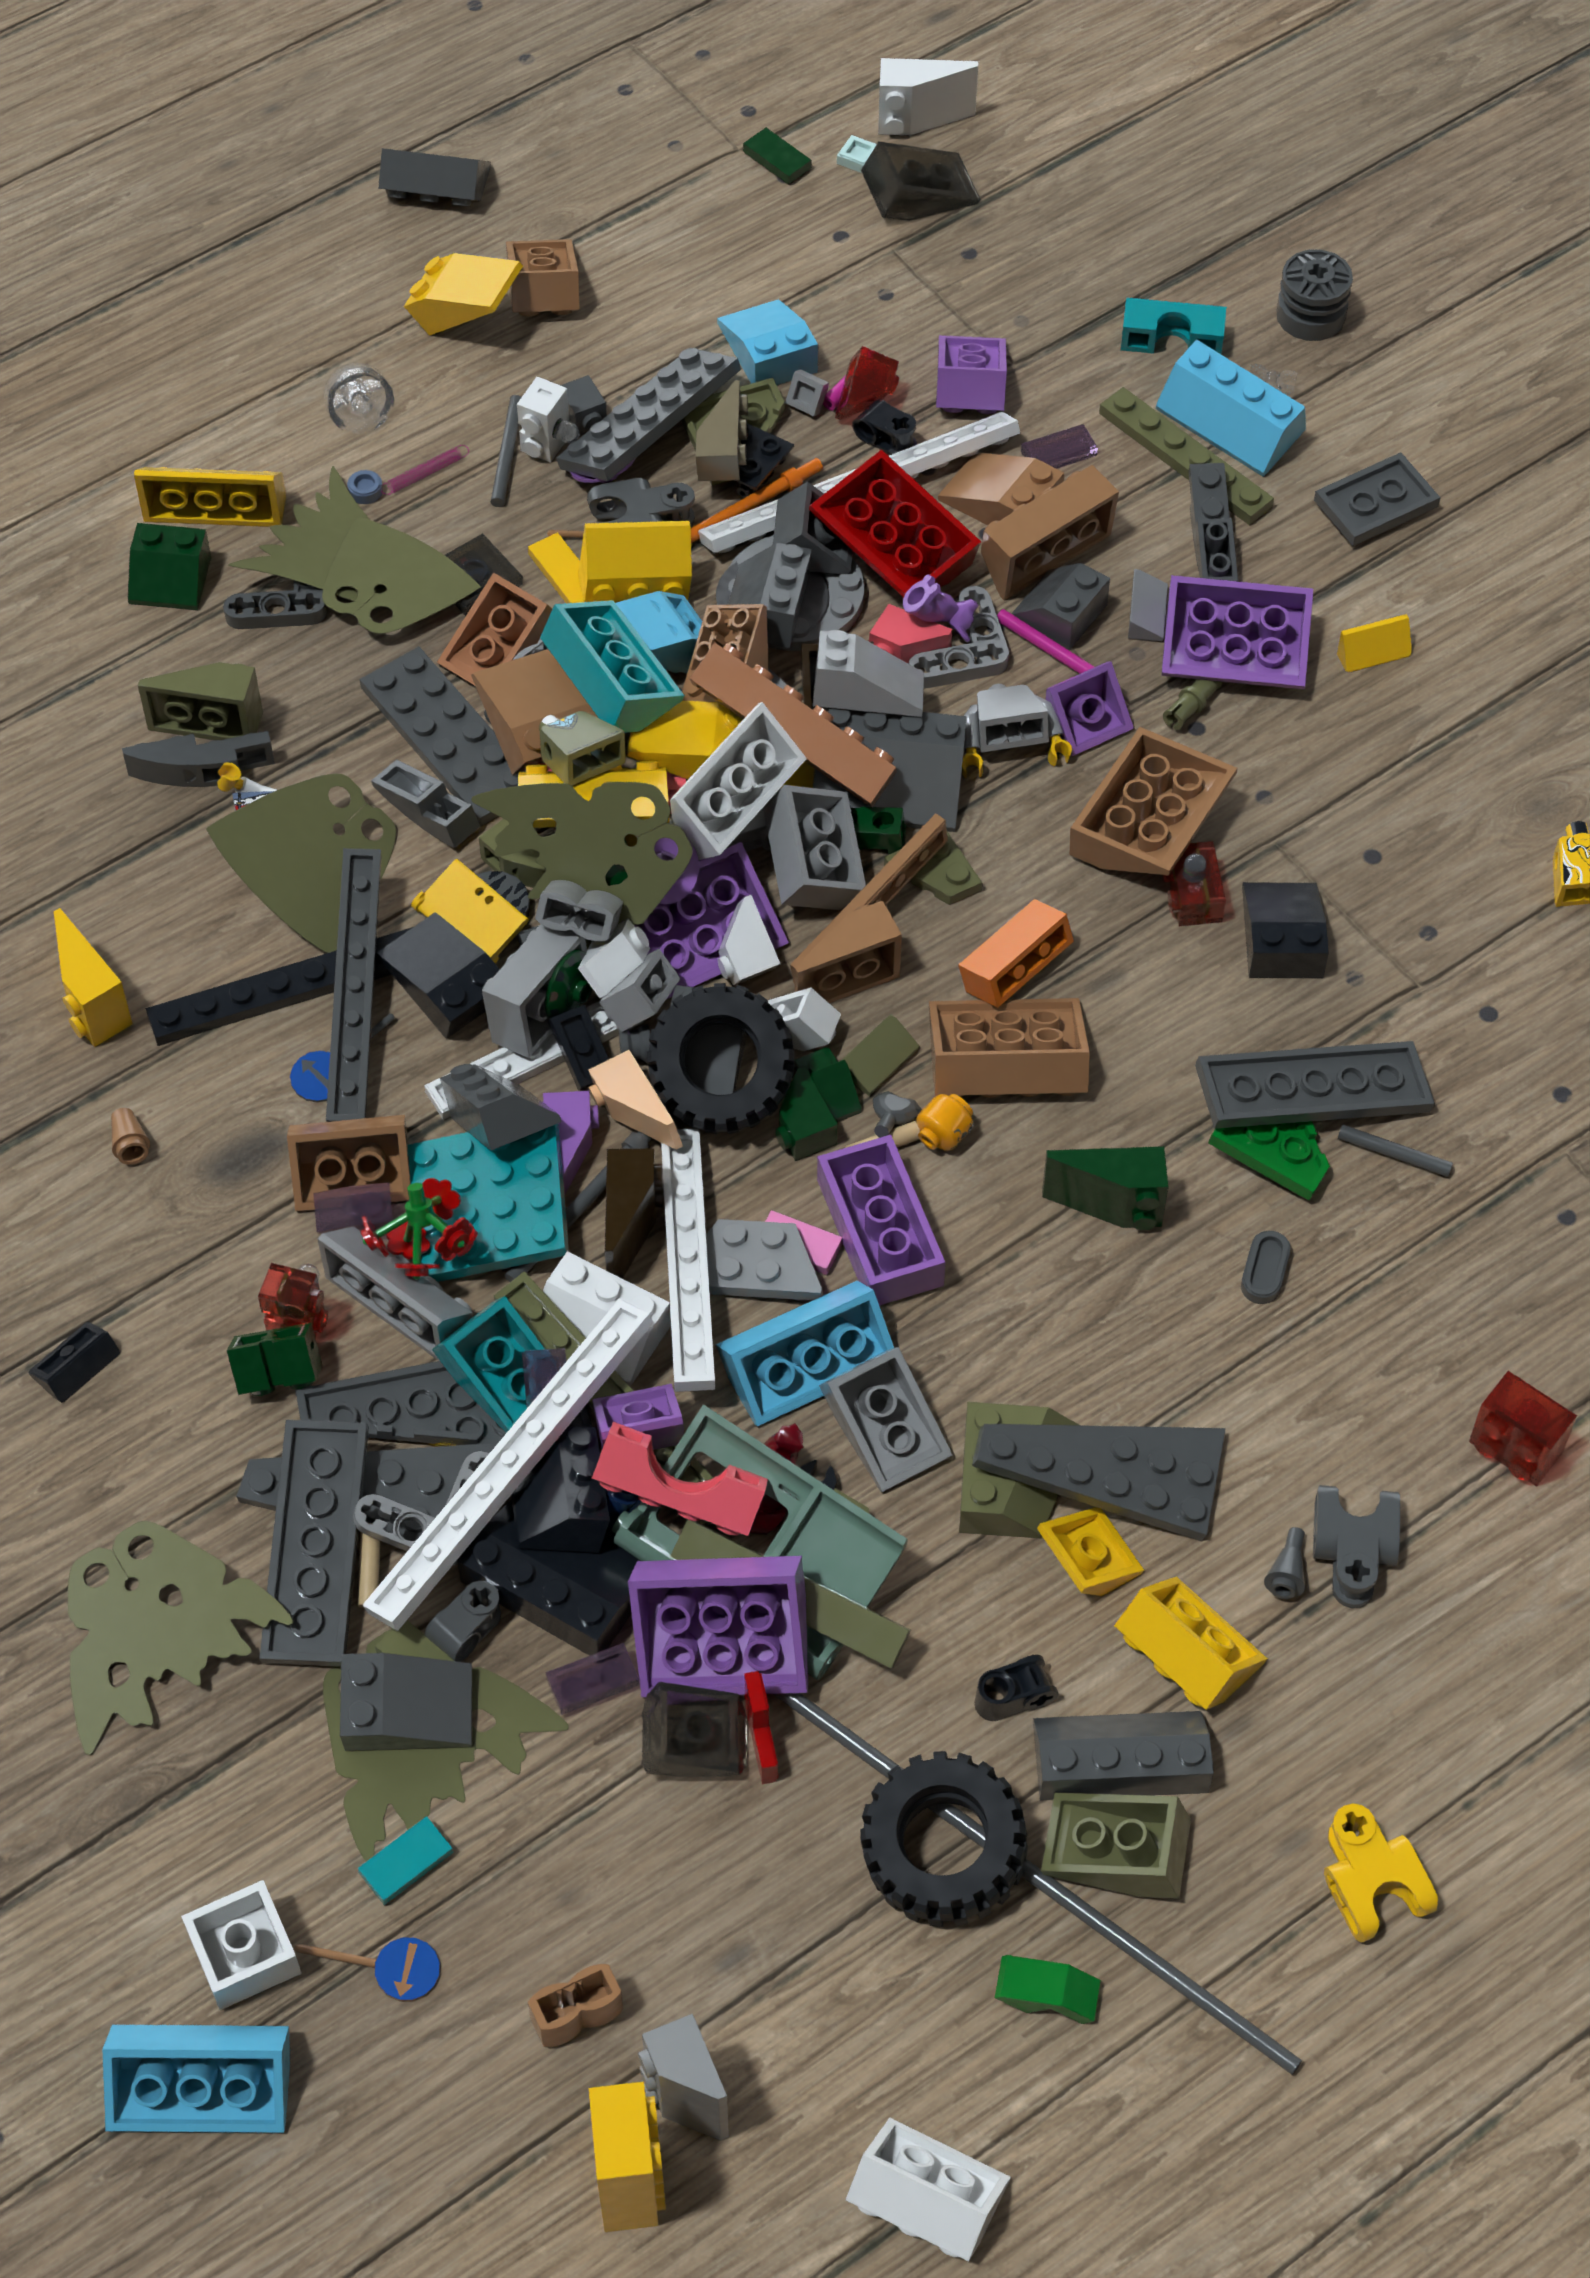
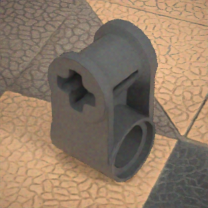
M487 1581L472 1582L446 1608L435 1615L425 1630V1636L454 1661H463L473 1652L478 1643L500 1622L501 1609L498 1590Z

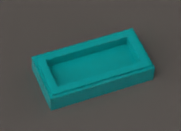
M426 1816L358 1867V1873L380 1901L386 1905L453 1854V1848Z

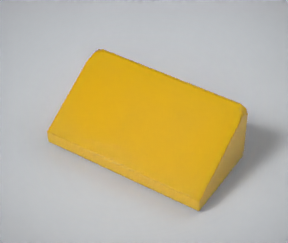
M1400 615L1341 631L1337 655L1345 671L1353 672L1411 656L1412 646L1408 615Z

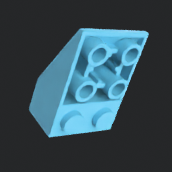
M657 591L616 602V605L665 670L673 673L688 672L702 620L684 595Z

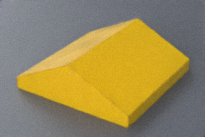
M1094 1507L1040 1523L1037 1527L1076 1587L1083 1594L1103 1596L1138 1577L1144 1571L1101 1508Z

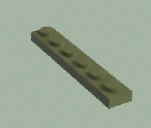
M1122 387L1100 404V415L1188 480L1190 464L1224 463L1229 511L1249 526L1273 508L1274 498L1126 388Z

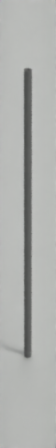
M773 1694L889 1779L887 1773L898 1764L802 1694ZM938 1804L929 1807L931 1811L984 1849V1827L952 1804ZM1028 1859L1023 1862L1022 1877L1287 2072L1292 2075L1295 2073L1302 2062L1300 2058L1054 1878L1043 1875L1041 1869Z

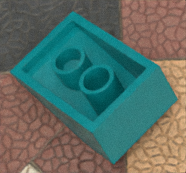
M505 1296L490 1303L432 1349L453 1379L506 1433L560 1370L559 1366Z

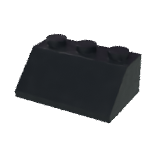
M568 1426L511 1494L519 1549L599 1553L610 1517L605 1488L599 1484L600 1481L592 1479L600 1457L596 1427Z

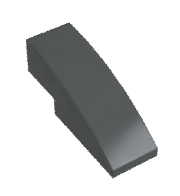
M397 759L371 780L373 787L406 817L453 848H456L480 827L471 804L449 794L444 782Z

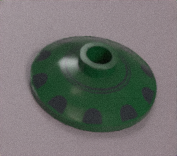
M582 950L571 951L555 968L545 996V1011L549 1019L577 1008L589 999L592 987L578 970L586 952Z

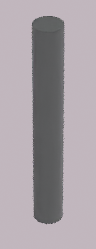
M1342 1125L1338 1135V1139L1446 1177L1449 1176L1453 1165L1450 1161L1346 1125Z

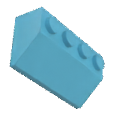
M1197 339L1175 363L1156 404V410L1263 477L1306 430L1305 406Z
M859 1281L850 1283L716 1344L728 1379L756 1426H760L824 1396L819 1387L820 1384L888 1349L894 1348L874 1290Z
M111 2026L102 2049L105 2131L284 2133L290 2075L289 2026Z

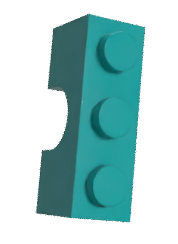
M1126 297L1120 351L1154 354L1155 343L1158 339L1164 336H1177L1187 343L1188 348L1197 339L1222 355L1227 307Z

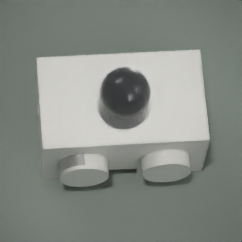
M536 377L517 403L518 424L522 426V429L519 431L521 451L529 456L551 463L565 442L572 443L579 438L580 431L576 424L569 422L567 388Z

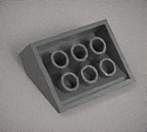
M821 707L834 717L831 723L841 730H844L846 726L852 728L864 737L863 745L872 751L879 747L895 759L892 765L896 767L897 773L873 807L903 808L906 827L920 829L936 813L946 820L947 831L955 832L966 716L923 712L922 717ZM814 769L813 788L847 792L850 808L869 807Z

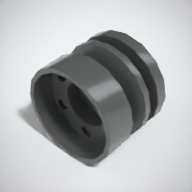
M1305 250L1296 253L1286 261L1282 270L1281 291L1278 296L1276 309L1277 321L1284 331L1293 337L1306 341H1321L1333 337L1342 330L1346 321L1348 299L1353 282L1352 269L1346 260L1335 253L1325 250Z

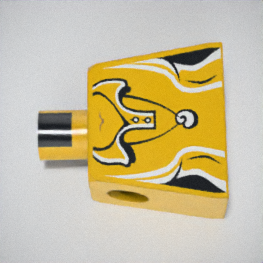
M1576 821L1566 827L1567 836H1562L1558 839L1553 855L1554 899L1556 907L1590 904V834L1586 822Z

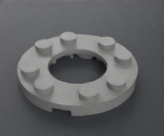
M773 536L756 541L746 547L735 557L730 566L736 562L739 566L740 563L772 546ZM853 558L851 571L847 574L819 572L828 585V605L821 619L809 629V622L804 618L798 617L794 632L796 636H793L791 647L785 648L769 644L768 647L786 651H801L802 644L819 643L820 631L841 630L847 632L852 628L860 616L864 602L863 576ZM732 579L728 584L730 593L732 592L735 579Z

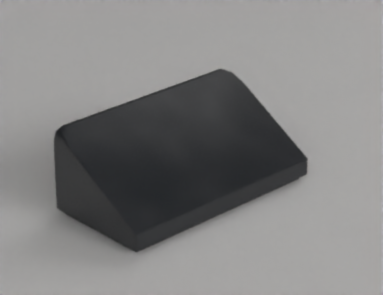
M88 1321L30 1369L28 1373L51 1396L62 1403L120 1354V1350L107 1331Z

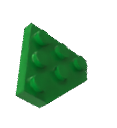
M1312 1121L1217 1128L1208 1141V1144L1307 1200L1311 1199L1330 1167L1325 1153L1321 1154L1315 1140L1317 1132Z

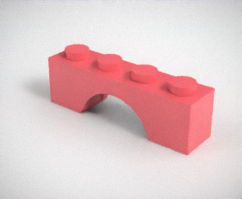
M613 1422L592 1479L600 1481L599 1484L609 1491L622 1492L624 1490L638 1495V1499L647 1505L654 1507L668 1506L676 1509L677 1513L685 1519L691 1521L703 1519L716 1524V1528L723 1533L737 1536L739 1533L746 1536L749 1535L768 1482L767 1478L729 1465L718 1476L707 1481L686 1482L668 1474L658 1463L654 1455L651 1435Z

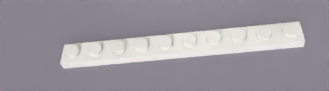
M1002 411L889 455V457L914 479L920 472L930 468L938 469L945 467L953 459L961 456H973L981 448L1007 442L1009 437L1020 433L1018 420ZM854 470L813 486L825 494ZM778 499L698 530L701 543L713 553H726L733 550L735 545L747 540L756 541L766 536V533L773 531L775 528Z
M621 1299L613 1305L365 1601L363 1607L369 1615L396 1631L402 1627L653 1325L654 1322L649 1313Z

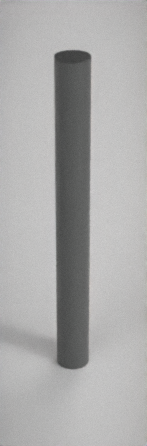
M512 395L509 401L490 501L495 507H502L505 502L519 427L517 403L522 398L519 395Z

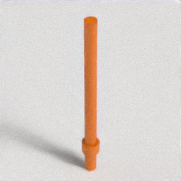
M815 458L797 469L792 467L780 474L779 479L691 528V544L700 539L698 530L752 510L786 490L791 492L801 486L804 480L823 470L821 461Z

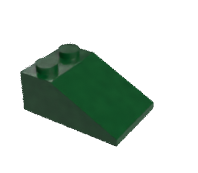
M1164 1146L1046 1150L1042 1186L1043 1198L1121 1228L1149 1230L1154 1227H1162L1169 1188Z

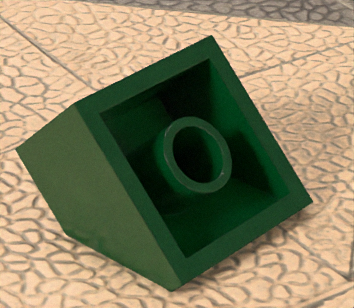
M137 523L130 547L128 603L198 611L211 561L206 529Z

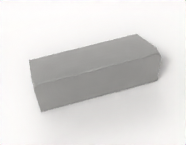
M1134 569L1128 638L1163 641L1168 584L1138 569Z

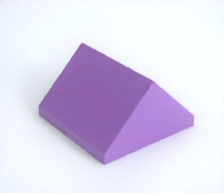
M1111 661L1046 689V700L1052 704L1063 730L1061 739L1068 741L1072 746L1070 756L1079 754L1134 729Z
M672 1384L592 1399L602 1449L613 1422L651 1435L653 1450L678 1445L684 1435L682 1414Z

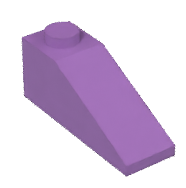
M589 1091L543 1093V1103L557 1112L562 1121L559 1123L564 1195L592 1145V1129L599 1128L598 1105L591 1106Z

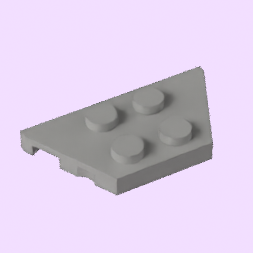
M718 1219L706 1234L710 1294L796 1300H815L823 1296L822 1287L795 1223Z

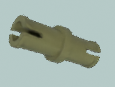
M1197 679L1191 686L1183 688L1179 693V699L1163 713L1165 723L1171 727L1178 720L1173 729L1179 730L1182 728L1184 723L1194 713H1199L1205 708L1206 700L1221 687L1222 682Z

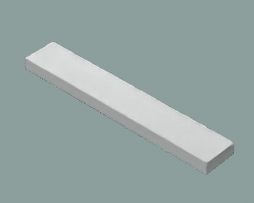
M600 1001L586 1007L603 1043L619 1034L618 1027L606 1016L604 1008L599 1003ZM643 1021L640 1022V1023H638V1024H636V1025H634V1026H632L631 1028H629V1030L632 1029V1028H634V1027H636V1026H638V1025H640V1024H642ZM551 1032L530 1058L503 1047L470 1064L478 1065L519 1084L564 1062L565 1059L553 1032ZM440 1078L424 1085L425 1093L441 1118L445 1120L451 1117Z

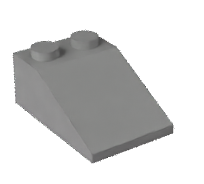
M841 630L820 631L813 706L922 717L924 672L856 634H848Z
M899 1347L888 1349L819 1385L836 1421L880 1492L953 1455Z

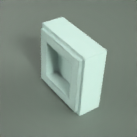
M851 135L837 154V164L866 174L880 155V145Z

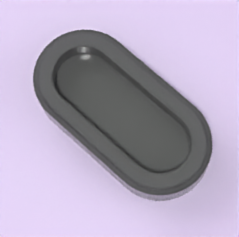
M1263 1231L1257 1234L1252 1241L1241 1281V1290L1243 1295L1253 1303H1270L1280 1293L1291 1248L1288 1239L1279 1232Z

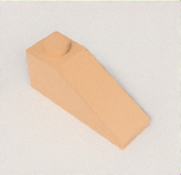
M630 1050L588 1070L594 1083L588 1089L598 1108L604 1105L612 1119L676 1150L683 1147L673 1119Z

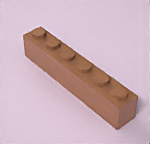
M714 642L689 678L692 685L742 719L758 703L763 702L807 759L804 762L869 807H873L897 773L896 767L892 765L895 759L879 747L872 751L863 745L864 737L852 728L846 726L844 730H841L831 723L834 717L817 705L813 710L801 702L804 696L789 685H786L783 689L772 682L774 676L760 665L756 664L754 668H751L741 661L744 655L731 645L726 643L722 648Z

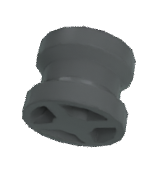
M649 1024L640 1025L638 1029H627L623 1032L618 1028L620 1052L623 1053L630 1050L635 1060H642L647 1063V1051H649L650 1045Z

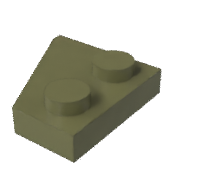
M947 832L948 841L911 879V884L922 890L932 892L936 898L951 905L981 892L982 881ZM896 851V852H894V853H892V854H889V855L885 856V857H884V866H885L899 851Z

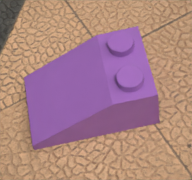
M939 335L936 408H943L944 411L952 413L961 412L963 409H977V412L982 414H994L997 410L1004 411L1007 375L1006 339Z

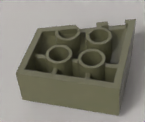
M967 1402L959 1533L1041 1539L1042 1535L1037 1527L1040 1523L1049 1520L1058 1499V1494L973 1467L972 1463L979 1430L984 1424H1079L1049 1407Z

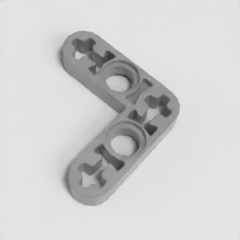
M970 586L963 589L959 595V602L973 599L980 606L978 614H975L974 611V621L971 627L966 630L971 639L968 641L969 644L921 652L910 658L908 664L922 671L920 668H925L929 672L924 673L923 689L995 676L1007 669L1009 649L991 597L984 588ZM979 626H987L993 632L988 635H979L974 629ZM988 655H993L997 660H992ZM974 657L977 658L976 662L979 664H974ZM961 659L967 662L968 665L965 668L956 669L951 667L949 662Z
M478 1451L466 1457L446 1505L458 1492L460 1484H464L474 1473L468 1467L475 1468L479 1462L482 1463L489 1453ZM375 1494L366 1495L361 1498L356 1504L353 1513L354 1525L360 1532L405 1551H408L416 1540L408 1541L404 1539L399 1532L400 1524L405 1520H414L420 1524L423 1533L435 1519L432 1516ZM374 1505L379 1508L378 1515L380 1517L390 1520L392 1512L399 1515L392 1525L391 1533L384 1531L388 1525L387 1522L376 1519L373 1524H368L365 1522L366 1514L361 1512V1510H369Z

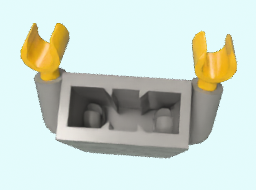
M994 684L988 690L979 691L977 693V704L971 705L964 714L966 716L964 741L966 755L963 756L962 775L964 778H966V768L970 765H975L979 768V777L983 775V760L977 754L979 749L981 752L1048 743L1050 739L1051 747L1047 757L1048 762L1052 766H1056L1058 760L1056 752L1064 755L1066 763L1069 761L1072 746L1068 741L1061 739L1063 730L1052 704L1035 695L1026 685L1006 687L1003 684Z

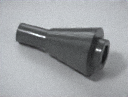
M1297 1527L1289 1529L1285 1548L1282 1549L1264 1578L1265 1587L1274 1596L1281 1599L1298 1597L1305 1590L1301 1553L1305 1532Z

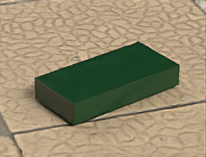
M767 127L743 143L744 153L788 185L812 168V160Z

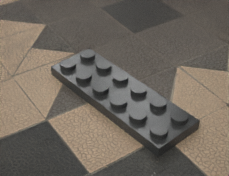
M697 348L683 350L678 358L667 367L660 369L657 375L645 385L638 387L635 393L626 401L615 406L613 411L603 420L592 425L586 434L569 444L567 449L556 457L560 469L609 481L741 370L738 358L698 350Z
M417 647L361 678L360 686L364 693L438 779L444 782L445 787L451 794L472 805L480 827L499 817L473 803L471 799L477 794L494 789L518 786V773L512 775L495 732L420 647Z
M1413 1041L1199 1056L1195 1064L1214 1129L1427 1113L1432 1110L1435 1104Z
M286 1420L267 1592L286 1609L293 1623L288 1626L271 1620L267 1627L263 1628L259 1657L262 1663L341 1666V1654H346L359 1533V1530L354 1525L353 1513L356 1504L363 1494L369 1435L367 1423Z

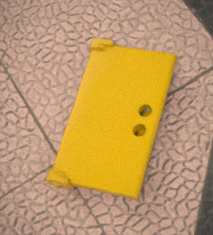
M455 859L425 893L421 891L411 903V907L417 912H421L425 917H429L434 912L439 914L485 951L494 963L500 959L498 955L529 922L525 915L458 859ZM484 890V892H482L480 896H478L479 891Z

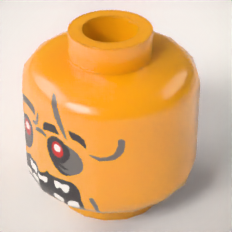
M956 1094L936 1095L917 1116L916 1123L920 1129L918 1133L919 1139L932 1150L936 1148L945 1151L955 1149L973 1128L972 1108L963 1098Z

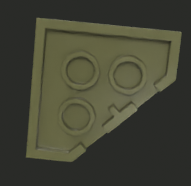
M769 378L740 386L741 394H747L748 415H742V419H747L748 424L771 434L785 411V401L774 379ZM726 391L710 395L681 420L695 452L696 431ZM732 480L710 481V483L714 486Z

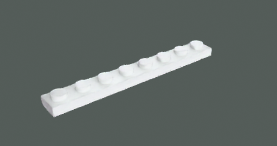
M679 1129L677 1131L683 1147L676 1150L661 1143L675 1392L715 1390L699 1129Z

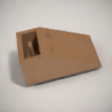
M764 604L707 605L682 689V693L685 695L682 701L717 702L692 685L689 679L714 642L722 648L726 643L731 645L744 655L741 661L751 668L758 664L768 671L767 607Z

